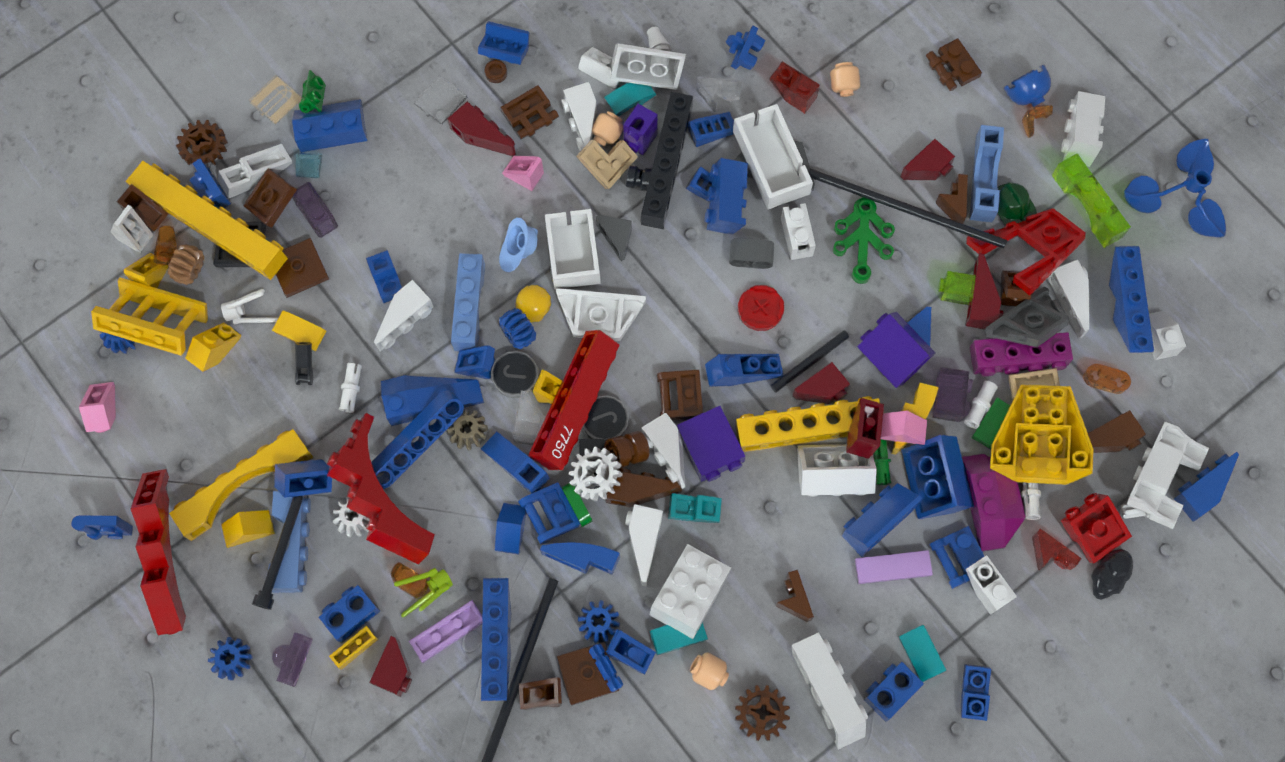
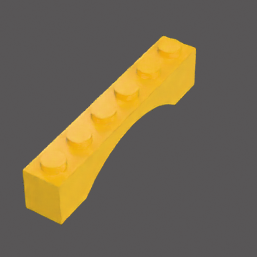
M294 429L284 431L278 435L276 441L270 445L266 444L260 447L254 456L241 460L236 464V468L230 472L220 474L214 483L208 487L204 486L198 489L194 494L195 496L187 501L184 500L176 504L174 510L169 514L183 536L192 541L212 527L214 519L224 501L243 483L254 477L275 472V464L309 461L314 457Z

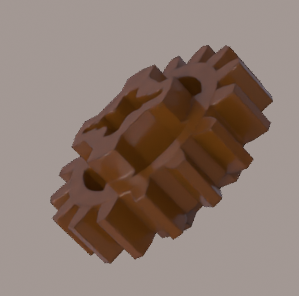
M197 120L195 126L188 123V130L181 129L184 135L177 136L179 144L176 147L179 150L178 154L182 160H185L187 165L201 159L208 167L210 162L216 165V158L223 159L220 153L227 152L225 144L228 141L225 138V133L216 123L211 125L209 120H206L204 124H201L200 120ZM211 134L216 137V141L213 140ZM188 147L191 148L193 154L188 151Z
M756 685L754 693L749 689L745 691L747 698L739 697L738 700L742 703V706L735 707V710L740 712V715L736 716L735 720L742 721L743 724L739 727L740 730L745 728L748 730L746 737L749 738L753 733L756 735V741H759L761 736H764L766 741H770V734L777 738L780 736L777 729L785 730L787 728L782 722L790 720V716L784 714L785 711L790 709V706H783L782 703L786 697L778 698V689L771 693L769 692V685H766L763 691H760L759 686ZM760 696L759 703L747 705L750 700ZM770 699L776 703L779 711L772 708L769 703ZM761 707H764L765 712L770 715L765 716L763 720L759 719L760 715L755 712L759 711ZM746 715L752 717L755 722V728L749 724ZM769 721H778L773 728L764 730L766 723Z

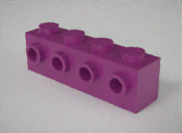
M1069 332L1056 333L1038 347L995 338L974 340L969 348L973 374H981L982 377L993 376L998 372L1012 375L1019 373L1021 370L1033 372L1045 368H1057L1058 371L1066 369L1073 360Z

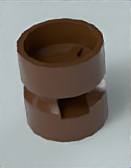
M640 431L609 438L605 441L604 448L610 451L609 454L612 453L617 457L615 461L621 463L622 466L620 468L629 466V463L637 464L647 461L650 454L648 441Z

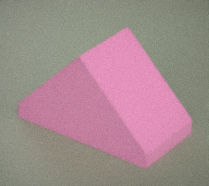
M513 156L502 174L532 191L544 174L542 159L536 156Z
M909 411L883 413L881 439L925 445L927 420Z

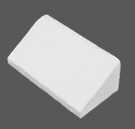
M594 47L581 56L578 69L613 89L618 87L621 82L611 80L612 57Z

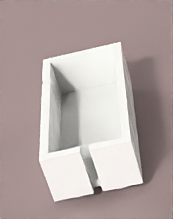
M775 104L758 110L757 126H754V112L735 118L733 133L748 163L767 210L810 195L813 182L805 165L802 166L803 160L778 105Z

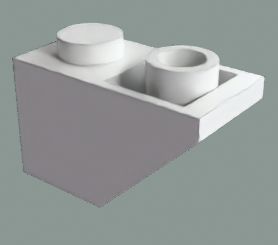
M987 555L966 569L975 594L990 615L1017 597Z

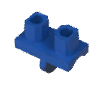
M752 26L749 32H745L743 38L741 32L728 36L726 44L730 47L729 52L735 54L730 67L737 69L739 66L751 70L755 66L758 57L749 53V50L752 49L759 52L765 43V39L756 34L759 28Z

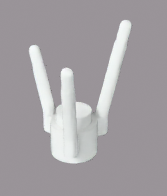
M264 289L221 304L225 320H233L234 325L240 323L277 322L278 318L241 317L245 314L243 304L263 296Z

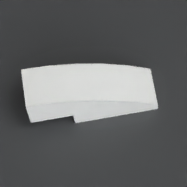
M279 144L242 157L239 164L219 170L218 182L229 199L256 187L268 168L278 174L291 165L292 160L283 145Z

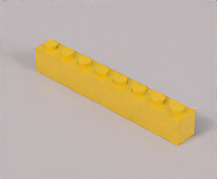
M142 161L125 181L128 185L133 184L168 214L269 280L275 276L288 259L282 252L284 248L274 240L270 243L262 232L254 229V231L248 228L249 225L240 218L233 219L231 217L232 214L221 206L219 209L214 207V202L203 195L200 198L197 196V191L187 184L183 187L180 185V180L172 174L166 176L163 174L164 170L155 163L149 165Z

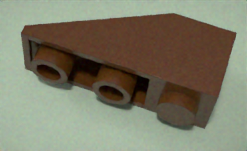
M619 468L617 471L623 473V476L616 479L620 486L614 485L612 487L615 491L614 494L606 493V503L630 508L634 504L640 505L670 496L672 493H680L683 489L677 481L673 483L669 477L659 479L655 478V475L642 472L641 475L632 474L631 470Z

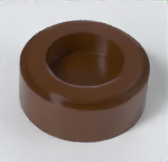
M492 60L486 64L484 71L489 82L501 83L506 79L507 68L502 61Z

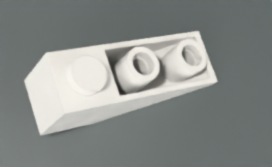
M589 82L563 90L564 99L561 100L564 112H569L571 116L568 119L572 132H577L578 138H576V142L580 151L590 140H593L592 127L597 115L596 99Z
M413 280L394 294L374 340V344L379 352L390 348L395 343L397 337L402 333H408L413 328L415 322L420 318H426L431 313L432 308H434L431 299Z
M664 413L641 428L648 441L649 451L654 450V457L661 467L665 465L667 468L666 473L673 483L677 481L683 489L685 488L683 441L677 426L667 413Z

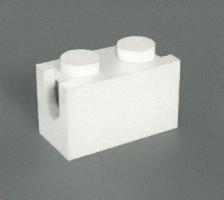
M806 203L800 204L799 208H793L792 210H789V206L783 207L781 222L790 260L813 256L816 245ZM806 245V249L798 250V246Z

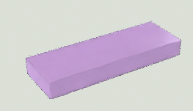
M929 550L855 559L858 584L933 575Z
M471 600L409 642L421 662L424 663L482 625L483 616L474 601Z

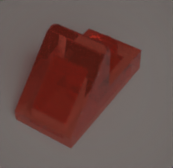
M1041 528L1032 536L1038 570H1041L1051 557L1057 566L1069 570L1075 568L1082 559Z

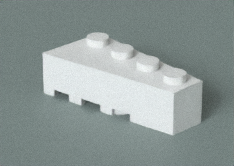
M816 633L793 644L792 654L806 684L811 683L812 685L810 690L816 705L823 706L822 714L828 729H834L836 733V740L834 742L837 749H841L865 737L868 715L862 705H857L854 699L856 693L851 683H846L843 679V668L838 660L834 662L830 654L833 651L828 640H823L820 634Z

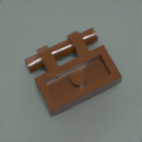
M959 38L940 47L938 50L940 56H936L934 51L926 54L929 66L932 70H936L940 76V82L943 86L946 85L949 91L957 88L955 80L962 87L981 77V70ZM945 64L948 66L951 72H947V70L944 67Z
M539 85L500 107L501 112L512 128L519 124L522 125L523 128L516 132L520 140L526 136H533L536 134V130L543 126L548 127L553 124V120L559 117L555 109L549 113L546 112L545 109L550 107L551 104ZM536 114L540 116L539 119L532 123L528 121L529 118Z

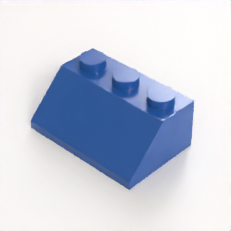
M361 99L324 105L321 112L316 108L308 113L294 110L292 118L294 139L300 152L368 141Z
M938 435L925 440V445L915 444L901 450L911 491L922 498L915 508L918 519L953 514L974 507L956 436Z
M899 483L893 488L888 485L880 492L879 496L881 498L875 504L870 501L861 510L863 513L861 517L857 520L853 517L843 526L846 530L842 537L863 557L915 510L922 500L918 494Z

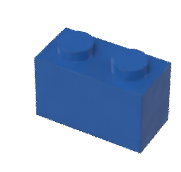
M323 459L275 464L274 487L284 498L332 492V478L327 476L330 466Z

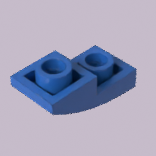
M964 664L961 699L962 718L987 721L990 695L988 694L991 676L990 667Z

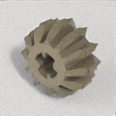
M464 409V415L460 416L451 425V428L447 429V434L451 435L450 442L452 444L457 443L458 449H462L466 444L467 450L470 451L472 449L471 444L474 443L476 447H480L479 439L486 440L487 436L483 432L488 431V426L484 424L485 418L483 416L478 417L477 411L474 410L469 415L468 410ZM468 426L469 429L471 428V432L466 433L464 428Z

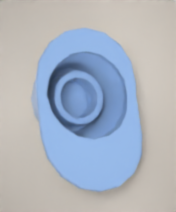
M516 217L511 221L501 248L499 263L501 269L505 272L514 271L519 266L521 260L533 254L537 247L538 230L527 226L522 218Z

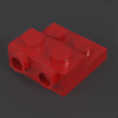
M1092 493L1085 497V504L1079 508L1075 506L1068 509L1064 513L1066 517L1060 520L1072 541L1079 544L1089 563L1093 564L1132 537L1110 497L1097 493Z

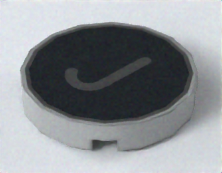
M511 351L501 355L494 362L491 370L492 382L496 389L502 395L510 398H520L527 395V393L534 389L539 377L538 367L534 359L520 351Z
M607 395L598 396L590 409L588 420L583 425V430L591 439H609L623 436L629 423L627 408L615 397Z

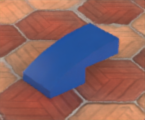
M386 250L366 258L383 304L392 301L394 294L402 289L389 252Z

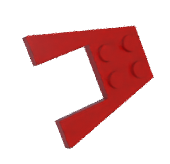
M1054 208L1028 216L1025 221L1019 223L1015 221L1007 223L1006 227L998 230L992 228L984 231L1007 241L1018 235L1044 256L1043 259L1014 275L1013 283L1029 296L1085 240L1086 232ZM970 236L966 238V244L978 254L985 255L997 248L995 245Z

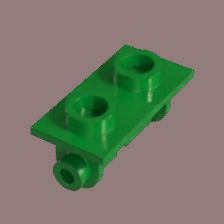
M311 70L308 72L307 80L303 82V98L299 103V109L303 113H308L314 108L319 112L322 111L326 84L320 76H316Z

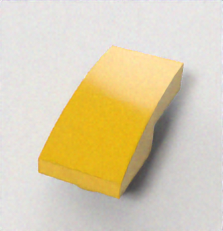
M284 310L272 329L276 334L296 343L311 342L312 350L315 352L326 333L325 329Z

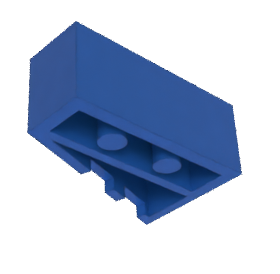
M720 158L712 165L710 178H713V182L707 194L710 206L706 210L704 221L707 223L706 230L733 235L746 225V219L742 218V207L746 208L747 200L743 199L744 189L747 188L748 163Z

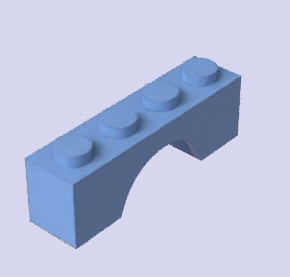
M981 125L976 135L969 220L992 223L998 213L1000 190L997 188V175L1003 149L1004 127Z
M459 253L451 344L454 351L476 348L479 344V304L485 275L483 254Z
M273 491L272 516L276 520L285 523L293 497L284 498L279 491ZM303 495V501L290 536V543L284 554L272 590L273 593L303 592V586L307 583L304 561L308 560V547L305 546V537H308L310 532L309 522H306L307 513H310L311 500L307 495Z

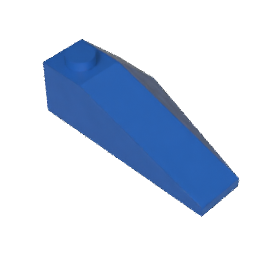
M406 375L381 381V395L386 418L391 426L411 422L443 391L453 392L463 403L464 408L484 403L479 381L477 379ZM453 402L448 403L446 408L451 407Z

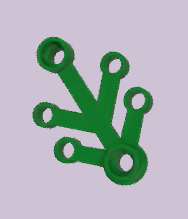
M864 197L855 202L854 212L845 219L837 220L834 225L835 233L844 235L848 227L860 219L859 228L843 241H836L833 246V253L836 256H843L847 249L859 240L858 263L852 271V279L858 284L867 283L871 276V269L867 265L868 242L879 252V256L883 260L891 259L894 253V248L891 245L884 244L869 228V220L880 230V235L886 239L893 236L895 231L894 225L885 223L876 213L877 206L875 202ZM866 205L869 207V210H863L861 206ZM842 224L845 226V229L840 230L837 226ZM889 228L891 233H885L883 229ZM842 246L844 250L838 251L836 247ZM887 249L890 251V254L885 255L882 250ZM864 269L866 274L861 275L858 270Z

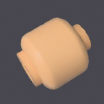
M852 62L838 63L830 71L832 91L840 93V97L854 95L853 91L860 88L859 69L853 66Z
M609 111L607 113H600L593 123L592 134L595 136L593 140L604 147L606 143L609 145L616 144L624 131L623 120Z
M709 652L704 653L702 656L700 654L697 655L690 667L692 680L708 690L724 686L729 677V673L726 672V662Z

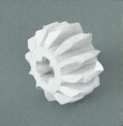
M346 497L347 503L344 505L343 502L339 501L338 505L341 509L333 510V514L337 516L333 523L339 525L337 530L340 533L346 531L347 537H351L354 531L358 537H361V529L369 532L366 527L370 519L357 513L359 515L358 518L354 517L351 520L349 517L350 515L354 516L355 511L346 508L350 499Z

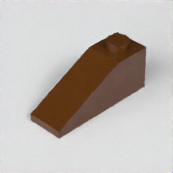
M1130 410L1088 433L1093 453L1120 452L1126 448L1131 451L1142 444L1140 440L1146 435Z

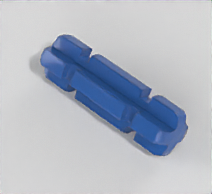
M599 643L591 647L589 653L593 659H596L595 664L604 680L608 681L607 685L610 691L615 692L622 688L623 682L619 676H616L617 671L608 655L605 656L603 646Z

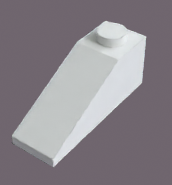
M127 205L115 221L110 231L118 241L139 253L142 252L154 235L129 205Z
M1078 260L1058 267L1047 279L1080 339L1089 331V279L1086 268L1081 266Z
M634 504L633 511L628 510L625 525H629V535L641 585L647 586L663 511Z

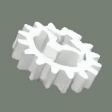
M594 447L593 452L585 449V455L577 454L576 456L579 461L571 463L575 470L569 472V475L574 477L570 484L576 487L574 490L576 493L582 494L581 497L587 500L591 498L593 501H597L599 496L605 500L607 499V492L615 493L612 488L614 485L620 486L616 479L623 476V473L617 471L622 465L615 461L617 457L612 453L609 454L610 451L603 448L600 450L598 447Z

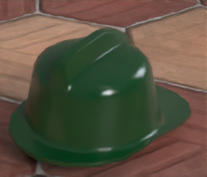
M1008 182L997 187L1000 190L998 215L1005 226L1013 221L1016 223L1025 221L1026 217L1037 214L1036 208L1024 186Z

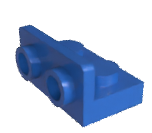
M201 159L192 163L197 171L194 173L195 176L190 178L189 181L199 197L206 196L214 202V207L218 209L220 206L223 208L229 206L231 202L206 164Z

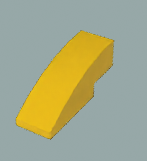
M919 383L915 391L913 404L905 402L901 411H909L926 419L933 406L939 387ZM894 441L891 454L896 455L908 443Z

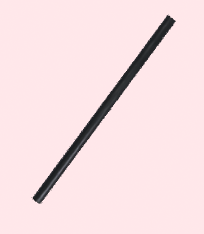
M812 168L808 172L810 178L997 247L1004 249L1007 243L1006 239Z
M549 578L511 680L507 700L503 702L482 762H492L519 691V684L523 680L559 581Z

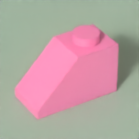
M114 382L91 384L79 406L86 432L95 431L102 433L111 429L116 418Z

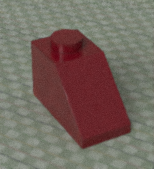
M934 139L903 168L900 177L903 180L936 181L941 175L945 177L953 169L952 163L955 156L938 140Z
M831 362L796 387L792 396L796 400L830 404L834 400L840 401L847 396L848 393L846 391L850 383L834 363Z
M865 398L859 400L848 431L846 453L869 459L880 447L884 404Z
M390 636L369 683L401 697L403 692L407 693L411 685V671L400 641Z

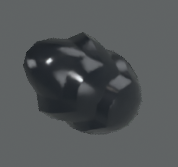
M1123 549L1113 550L1100 559L1099 565L1091 575L1093 595L1096 599L1102 600L1113 594H1120L1133 571V559L1128 551Z

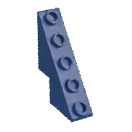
M1115 246L1109 287L1116 299L1113 322L1129 353L1154 352L1140 247Z
M483 578L481 701L507 700L511 661L510 625L512 615L509 578Z

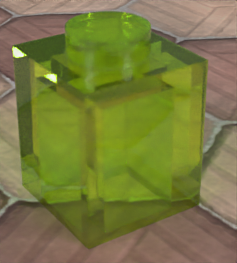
M947 271L945 277L940 278L938 292H942L940 300L969 305L973 298L976 275Z

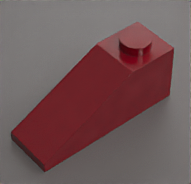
M979 253L974 264L965 326L986 330L987 326L1003 316L1004 311L1000 310L1001 300L985 255Z

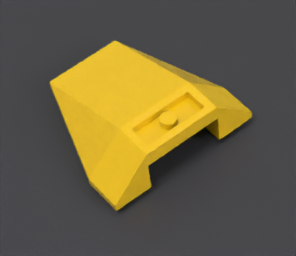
M1020 385L992 443L990 469L1015 482L1063 485L1093 474V447L1071 386Z

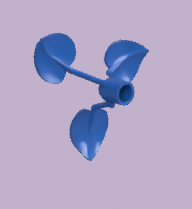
M1208 139L1193 141L1179 151L1176 162L1181 171L1188 172L1189 177H1187L1186 181L1163 192H1159V185L1154 179L1148 176H1139L1132 180L1124 190V197L1128 204L1142 213L1157 211L1162 205L1160 196L1169 194L1182 187H1186L1188 191L1193 193L1198 192L1199 194L1195 201L1197 207L1192 208L1188 214L1191 228L1203 236L1221 238L1226 234L1225 219L1219 205L1211 199H1205L1200 202L1203 194L1206 193L1204 188L1212 181L1211 173L1214 169V160Z

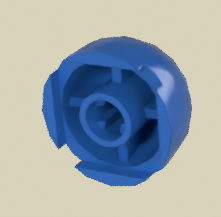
M1045 65L1039 66L1041 69L1039 72L1038 70H1032L1012 81V85L1015 86L1009 88L1006 85L1003 87L1008 97L1014 103L1022 106L1031 104L1034 107L1045 101L1043 96L1049 92L1051 87V77Z

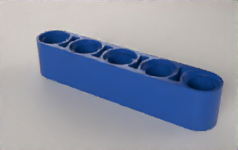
M441 392L371 462L376 477L378 473L385 471L382 476L377 477L383 489L391 486L461 416L464 406L453 392ZM453 402L451 407L446 408L448 403ZM436 419L434 424L429 425L430 421ZM419 436L417 441L411 442L413 438ZM402 454L400 458L394 460L395 456Z

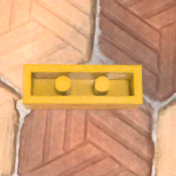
M365 626L329 657L342 670L378 639L370 628Z

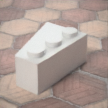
M1078 91L1075 98L1070 99L1067 112L1071 113L1070 119L1066 120L1064 132H1067V139L1063 140L1061 152L1064 153L1063 162L1088 167L1093 163L1103 144L1098 139L1099 133H1103L1104 127L1101 126V120L1104 118L1105 96Z

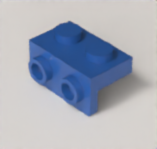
M488 21L485 36L478 46V54L521 65L528 52L530 33L525 30Z

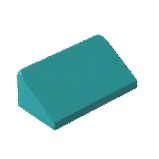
M924 625L899 636L912 666L922 682L946 671Z

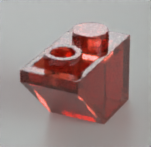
M783 61L769 79L784 100L804 114L818 97L820 84Z

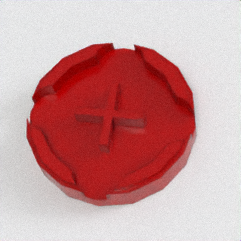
M766 285L750 287L741 295L738 302V315L742 323L756 331H767L776 327L784 314V301L774 288Z

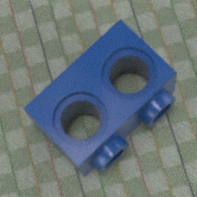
M359 585L345 590L341 595L342 598L335 604L334 602L328 604L322 610L323 614L318 617L340 643H343L380 612ZM356 599H363L364 604L362 608L353 610V602ZM343 615V623L340 626H333L334 617Z
M903 662L897 666L892 663L883 673L886 678L880 684L875 681L865 691L868 696L864 701L885 722L890 720L924 685ZM896 675H902L906 678V687L901 688L896 685ZM883 692L888 695L889 704L887 706H883L878 702V693Z

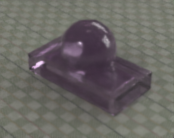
M294 632L290 645L283 644L274 649L272 661L276 667L281 669L276 681L292 687L296 686L312 644L311 638Z

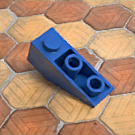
M718 354L705 364L709 387L734 386L783 376L779 354Z
M497 431L481 448L486 455L531 494L539 491L550 479L546 471Z
M1238 452L1230 457L1224 454L1214 462L1217 465L1214 469L1210 470L1207 467L1196 475L1199 479L1194 484L1188 481L1178 489L1180 494L1174 500L1183 505V511L1193 522L1220 503L1238 459Z

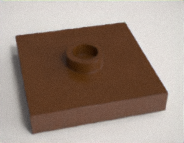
M268 168L243 206L264 224L272 228L297 189Z
M311 238L283 249L282 252L288 259L276 273V277L286 298L329 280Z
M605 642L600 643L605 650V656L608 655ZM594 645L557 656L571 706L614 693L610 691L607 685L608 681L604 680L595 664L596 659H593L589 653V649Z

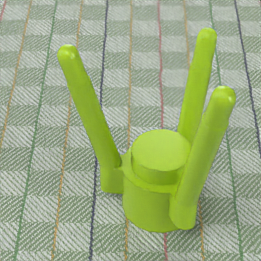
M433 568L428 572L394 583V586L397 587L430 577L427 585L431 591L405 610L401 617H406L418 607L419 611H423L442 593L453 586L449 575L444 569L437 571L436 568Z

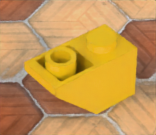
M223 322L193 336L185 359L204 372L218 365L240 340L241 334Z

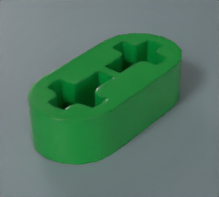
M570 483L562 486L561 488L581 527L593 522L580 495L574 491L575 486Z

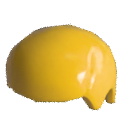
M538 285L526 286L518 293L515 307L526 314L530 323L539 322L550 311L551 296L546 289Z

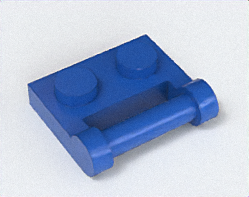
M558 482L527 495L518 501L521 508L526 510L538 534L537 539L540 545L580 526ZM537 501H539L553 528L549 531L546 530L533 505Z
M79 515L74 517L71 522V526L75 530L84 531L92 540H98L102 535H108L110 539H123V535L132 536L133 526L118 516Z
M969 526L929 544L942 563L950 579L949 584L952 589L969 582L970 579L966 569L985 557ZM949 544L964 575H958L944 546Z

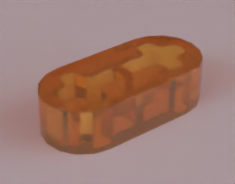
M1101 364L1090 365L1083 374V379L1088 386L1114 394L1124 393L1131 385V378L1126 372ZM1094 371L1098 372L1097 376L1099 378L1097 380H1094V376L1091 375ZM1117 378H1121V383H1123L1121 387L1117 386L1115 381Z

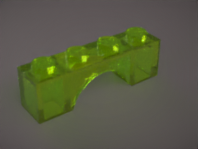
M1078 153L1060 162L1055 168L1052 177L1064 193L1074 195L1083 204L1090 218L1091 231L1103 248L1123 238L1131 226Z

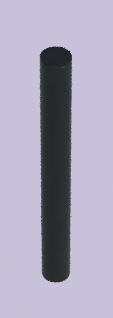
M845 330L840 332L771 384L772 390L777 393L849 338L848 333Z

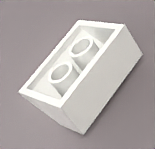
M616 44L612 58L611 80L677 90L686 54Z
M847 444L798 445L801 495L814 497L818 495L841 496L843 494H856L862 496L875 494L876 465L873 455L867 459L846 453Z

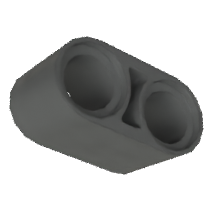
M734 238L730 241V265L757 269L773 267L774 242L751 238Z

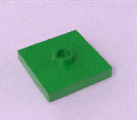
M997 397L973 434L972 439L991 450L992 443L1011 405Z

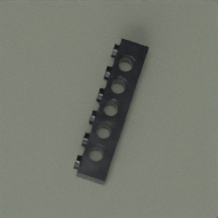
M676 92L670 93L641 212V225L664 230L688 130V122L690 121L693 109V96Z

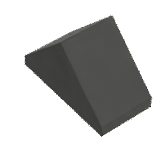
M599 214L596 216L598 229L621 261L625 260L632 232V221Z

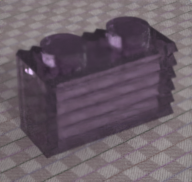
M307 182L297 188L292 198L317 236L322 238L336 229L338 225L334 216L311 183Z
M940 367L936 380V387L939 388L934 401L932 418L961 422L964 416H968L970 402L966 401L967 393H971L973 380L969 379V371Z

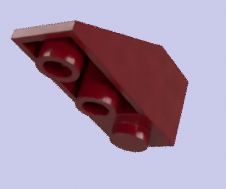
M467 101L447 118L450 129L465 143L512 157L516 155L513 139L507 134L504 136L494 121H488L478 106L475 105L473 107Z

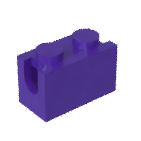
M640 104L636 105L623 124L624 141L634 153L639 152V154L644 156L658 135V114Z

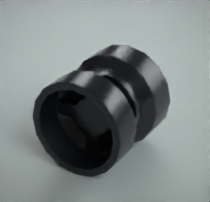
M630 165L626 187H640L641 190L647 191L652 169L645 168L643 170L639 169L638 166Z

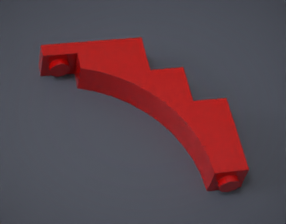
M167 469L142 474L130 508L139 532L135 547L144 570L140 587L158 636L163 634L172 635L183 631L186 619L176 582L171 553L169 497L166 491L169 479Z

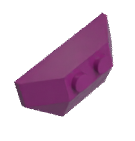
M985 454L964 456L962 460L974 507L970 509L978 545L982 552L1004 549L1026 518L1018 482L990 469L991 457Z

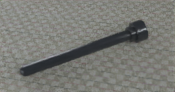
M294 496L262 591L259 590L258 595L255 594L252 602L254 606L267 610L272 609L274 594L271 593L303 501V496Z

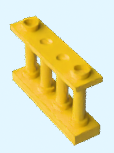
M121 277L118 279L119 298L109 309L95 306L91 311L94 330L180 356L186 350L185 331L194 320L203 323L208 321L207 303ZM128 301L140 304L131 316L119 313ZM150 307L162 310L153 323L141 319ZM172 313L184 317L175 329L163 326Z

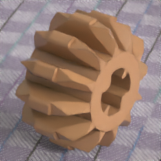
M180 245L178 250H175L168 264L170 278L180 284H192L198 278V274L204 265L203 251L198 250L197 247L192 245Z

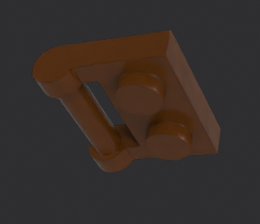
M700 370L657 373V382L660 383L662 408L660 416L667 413L671 420L691 419L703 413ZM670 381H676L678 410H671Z

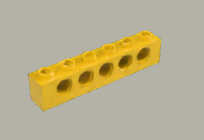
M870 396L862 397L880 403L879 398L872 399V397ZM861 398L855 402L840 400L836 401L834 405L825 406L824 403H818L807 409L792 407L787 409L786 412L780 413L777 410H770L759 416H754V414L741 415L740 418L736 419L735 423L737 440L743 452L848 437V431L853 420L850 413L856 411ZM830 415L835 416L838 419V423L831 424L827 421L826 417ZM811 419L815 426L811 428L806 427L802 421ZM786 422L791 426V429L783 431L780 429L779 424ZM757 426H764L768 432L766 434H758L755 428Z

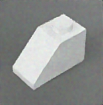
M1164 311L1150 313L1154 360L1177 356L1186 347L1179 324Z

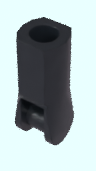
M297 342L295 343L296 385L301 383L312 385V343ZM301 368H307V374H302Z

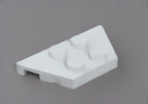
M556 288V295L571 333L575 338H583L586 331L601 330L614 341H621L646 303V296Z

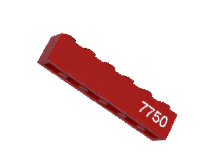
M601 330L585 332L528 454L531 459L548 470H563L567 465L570 453L578 442L580 431L588 420L590 409L597 400L600 387L607 378L610 365L616 358V352L620 344Z

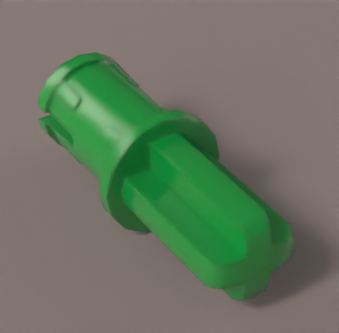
M881 439L880 447L873 454L876 465V485L878 486L881 484H892L889 468L891 459H888L887 442Z

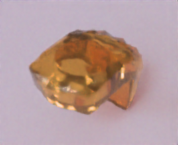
M1052 105L1033 107L1025 112L1022 117V124L1028 138L1034 135V119L1051 116L1053 114Z
M161 226L154 251V262L160 265H168L175 250H177L176 235L173 227Z
M400 562L395 564L391 570L393 583L419 575ZM425 578L397 587L418 599L427 592L428 580Z

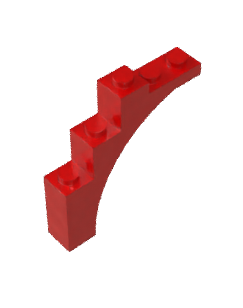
M365 413L361 420L356 419L350 430L353 433L352 438L349 437L345 445L337 453L333 452L327 462V465L330 466L327 476L350 486L347 497L350 499L346 508L370 519L366 527L369 530L366 538L367 541L419 565L429 555L435 534L409 519L384 492L373 470L368 449V433L374 416Z

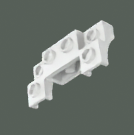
M1164 422L1153 448L1147 447L1142 458L1146 462L1144 467L1138 466L1133 479L1137 482L1130 494L1127 505L1151 514L1150 520L1173 529L1183 505L1165 495L1179 465L1182 464L1199 471L1209 448L1188 437L1180 427Z

